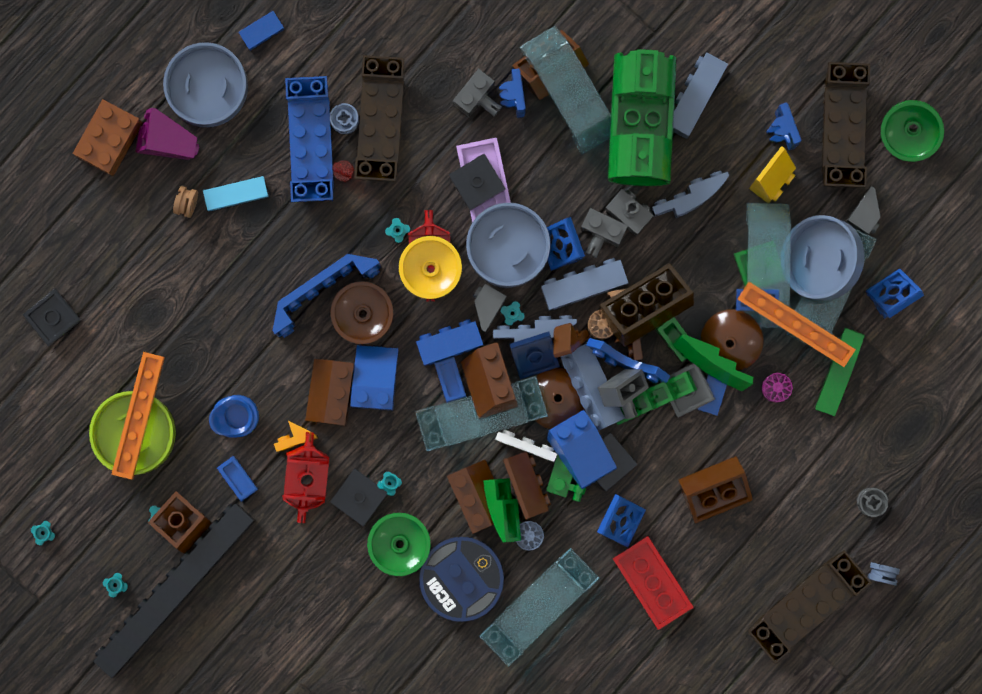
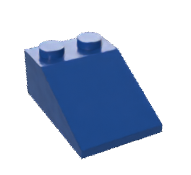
M357 345L350 407L394 410L398 348Z
M584 410L549 430L548 442L581 489L617 469L596 426Z

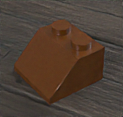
M177 491L148 522L183 554L190 549L212 524L206 516Z

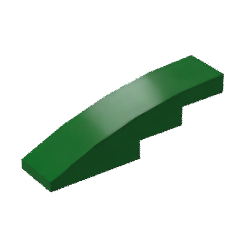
M844 328L840 340L856 350L845 367L831 360L829 371L822 385V391L815 405L816 410L835 416L865 334Z
M682 334L673 341V346L689 361L722 383L740 391L753 384L754 377L737 371L736 362L719 356L720 348Z
M687 371L673 377L667 383H659L635 397L633 403L638 415L634 418L696 391L697 388L690 372ZM623 419L617 422V425L625 423L631 419Z

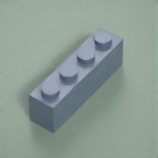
M707 52L704 58L699 56L694 66L697 68L695 74H690L684 84L688 86L684 93L680 92L675 100V103L678 105L674 111V133L688 139L728 63Z
M615 258L604 261L603 266L596 268L595 265L583 268L584 272L576 274L573 271L563 275L564 279L556 281V278L544 281L545 285L541 286V290L548 310L552 311L627 286L628 280L621 260L615 261Z
M585 344L578 347L573 353L560 357L564 368L570 376L571 383L577 391L581 405L599 431L625 419L620 407H604L598 387L607 382V379L597 357L592 354L593 350Z

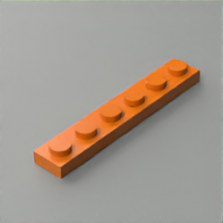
M751 282L747 283L737 298L748 307L845 367L856 350Z
M143 352L111 475L131 480L134 478L165 357Z

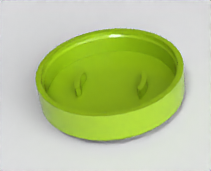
M133 391L121 392L109 397L98 407L91 420L89 430L91 447L98 460L110 470H113ZM154 398L134 475L145 474L158 468L168 458L174 446L176 430L173 417L167 407L157 398Z

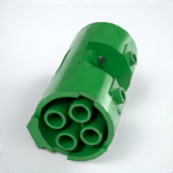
M641 49L630 51L626 56H623L621 52L614 55L608 165L609 182L631 186H662L671 183L677 58L674 55H670L667 58L663 52H658V50Z

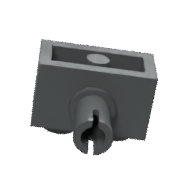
M479 68L453 100V105L469 118L479 106L492 114L493 117L502 108L501 105L488 96L495 86V81Z
M621 189L606 206L605 211L617 221L628 225L627 230L637 237L654 215L651 214L652 209L644 203L641 205L635 200L637 197L631 191Z
M590 208L580 229L593 236L585 253L590 256L593 248H595L592 257L597 258L604 242L618 247L628 225Z
M624 369L599 386L598 390L604 407H622L625 419H631L638 415L633 399L649 387L642 369Z

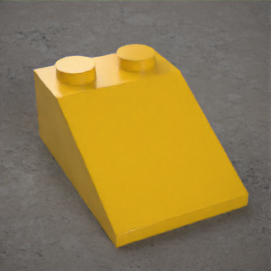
M780 147L749 188L768 204L772 199L776 202L783 193L780 188L784 183L789 185L796 176L793 174L796 167L784 147Z

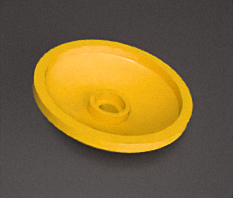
M426 236L418 238L405 248L400 257V278L404 286L412 294L420 298L436 299L447 295L455 288L461 277L462 264L457 250L451 243L440 237ZM430 265L435 268L432 273L427 271V267Z

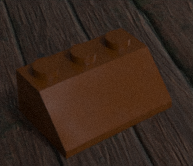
M560 30L513 64L512 67L514 69L519 68L522 81L534 96L541 100L557 87L566 83L571 77L581 72L589 65V62L580 46L564 31Z
M498 342L478 348L461 362L478 419L519 407Z
M314 359L305 421L347 427L354 363Z
M526 451L504 459L503 462L525 520L549 511L547 506H550L551 503L547 493L543 495L540 487L544 486L540 474L535 475L533 467L536 466L533 455H528Z
M736 456L678 479L682 494L695 524L753 500L745 471Z
M486 460L448 475L449 483L472 534L493 525L494 523L486 501L483 480H493L494 478Z

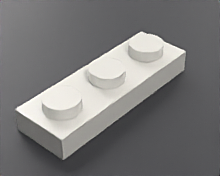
M507 430L497 433L495 440L527 451L549 461H555L557 454L553 452L554 449L543 444L540 448L534 445L535 441L525 437L519 440L514 438L515 433Z

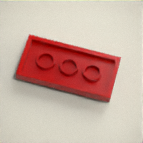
M648 536L612 558L658 630L693 608V605Z

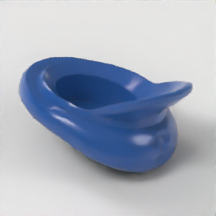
M232 395L219 400L209 416L211 429L216 434L230 438L243 437L250 434L259 422L256 404L250 398L243 395Z

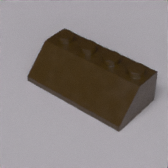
M669 263L600 304V308L612 332L625 347L694 306V292Z

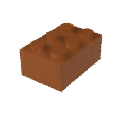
M102 99L72 154L103 172L114 176L143 122L132 114Z

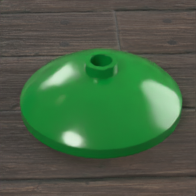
M908 100L893 106L885 115L881 125V138L884 146L893 156L904 161H921L932 156L940 147L944 137V123L940 114L931 105L917 100ZM915 124L917 129L912 130L910 125Z
M392 513L382 517L374 524L368 536L367 547L369 556L378 569L389 575L405 576L417 571L426 562L430 553L431 541L425 525L419 519L406 513ZM398 540H402L404 542V546L402 548H398L396 546V542Z

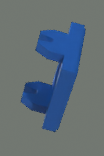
M519 68L512 69V81H507L499 87L500 90H503L499 96L504 99L500 103L507 108L516 107L517 118L525 116L526 110L521 72Z
M786 102L780 104L776 109V119L766 132L774 133L775 136L769 139L772 142L778 143L785 140L789 151L799 145L801 137L790 107Z
M571 217L547 227L550 240L551 235H553L547 260L551 271L582 260V257H585ZM558 230H565L568 233V237L560 236ZM557 239H560L563 243L561 250L556 247ZM571 243L573 246V250L571 255L568 257L566 253L567 244ZM553 251L559 253L561 259H559V258L553 253Z
M898 269L866 290L867 296L874 302L879 314H882L884 319L887 317L891 318L924 296L923 291L901 269ZM886 288L885 294L880 297L882 290ZM893 288L900 289L895 295L889 294V291ZM904 289H907L909 292L907 297L902 295ZM889 299H897L899 301L894 305L884 304Z
M615 494L597 533L628 547L646 509ZM626 506L624 513L618 516L616 514L618 508ZM626 516V524L621 527L620 521ZM613 520L616 521V529L614 533H612L610 529V525Z

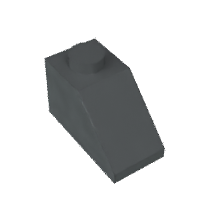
M872 186L866 191L846 220V223L865 237L869 233L874 234L880 225L878 223L880 212L876 191Z
M487 284L483 288L479 286L473 296L476 298L474 302L481 330L485 334L507 296Z

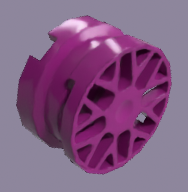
M773 373L766 377L761 387L764 397L768 401L775 403L788 399L793 389L789 377L781 373Z

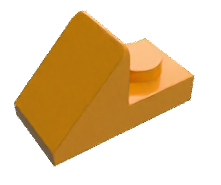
M288 421L293 437L290 438V435L278 438V443L274 444L276 452L304 444L306 432L310 433V431ZM317 434L314 435V440L318 439Z

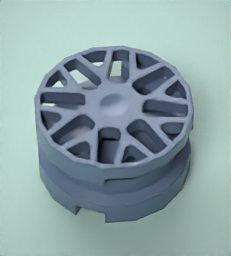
M342 103L332 109L330 122L336 132L350 134L357 129L359 116L357 110L352 105Z
M525 521L520 524L521 541H516L518 546L525 550L538 548L544 539V532L541 526L532 521Z
M871 562V573H868L870 580L897 585L896 576L899 575L900 569Z

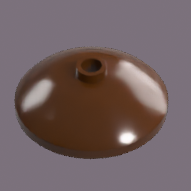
M351 283L342 288L332 302V324L338 334L349 342L355 344L375 342L387 333L392 324V302L387 293L373 283ZM364 310L367 312L365 318L359 316L360 311Z
M727 309L714 314L706 322L701 333V341L720 348L719 356L736 362L737 371L751 366L758 359L763 349L764 337L759 323L744 311ZM727 340H732L734 345L728 346Z
M555 368L542 372L529 385L526 396L529 413L539 425L547 429H552L579 412L585 411L577 391L571 383L570 376L564 368ZM555 395H561L562 400L556 402L554 400Z

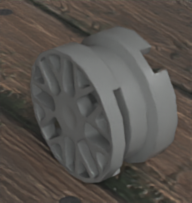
M878 488L863 489L857 497L858 509L862 514L870 517L883 515L888 508V497Z

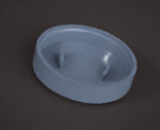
M196 43L185 47L171 59L164 74L163 87L168 104L182 120L199 127H214L228 122L241 110L248 93V80L241 62L230 50L214 43Z
M516 203L496 204L481 212L471 224L466 241L467 256L474 271L486 282L504 288L522 286L536 278L546 265L550 252L549 233L543 220L528 207Z
M818 215L801 221L790 231L782 247L781 268L784 278L795 292L807 298L822 301L836 299L847 293L856 284L863 270L864 247L860 236L851 225L831 216Z

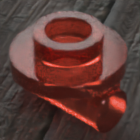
M348 161L335 162L332 167L334 176L339 181H348L353 177L354 168Z

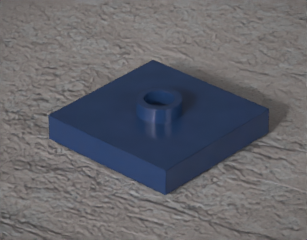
M549 331L509 344L520 379L560 367L558 359L553 355L554 345Z

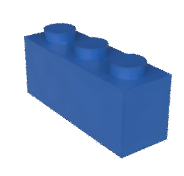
M469 319L458 323L459 327L451 329V326L440 329L439 334L432 336L431 333L420 336V340L416 341L424 366L483 347L484 345L476 322L471 323Z

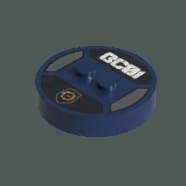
M454 537L439 543L430 551L426 562L421 567L419 580L422 595L435 613L452 621L463 622L477 619L488 613L495 606L503 589L504 577L501 563L489 546L474 538Z

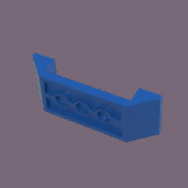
M327 76L285 78L289 115L292 181H290L291 202L333 200L334 178Z
M347 254L278 301L273 325L274 334L285 338L294 332L293 328L296 325L287 313L289 310L294 312L302 306L301 302L306 299L310 301L319 295L318 291L323 287L327 289L334 285L336 278L341 275L343 277L347 276L353 271L352 267L354 266L357 267L364 279L375 277L380 273L379 269L382 268L379 261L373 258Z

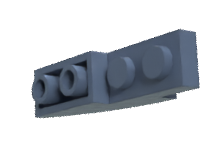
M717 171L710 174L711 178L703 180L701 177L690 181L691 185L687 187L688 195L682 192L675 195L671 201L667 202L666 199L655 202V206L651 208L653 217L673 211L675 218H678L697 209L722 187L729 177L728 172L722 174V171Z
M571 315L559 316L560 319L551 320V316H539V320L534 322V329H531V325H518V329H510V326H497V330H493L494 340L514 339V342L549 331L551 338L554 339L555 327L571 323L574 327L577 324V319H572Z

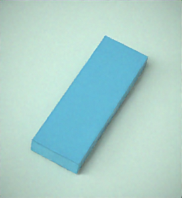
M264 176L203 190L208 211L269 197Z

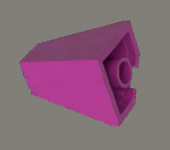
M156 108L146 110L144 119H147V122L140 126L135 153L185 160L193 159L197 155L199 144L196 143V136Z

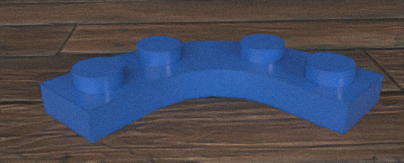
M589 338L586 346L593 350L592 354L605 358L604 362L613 367L618 365L624 369H642L647 380L653 383H658V381L668 382L670 375L659 367L633 360L616 351L607 343Z

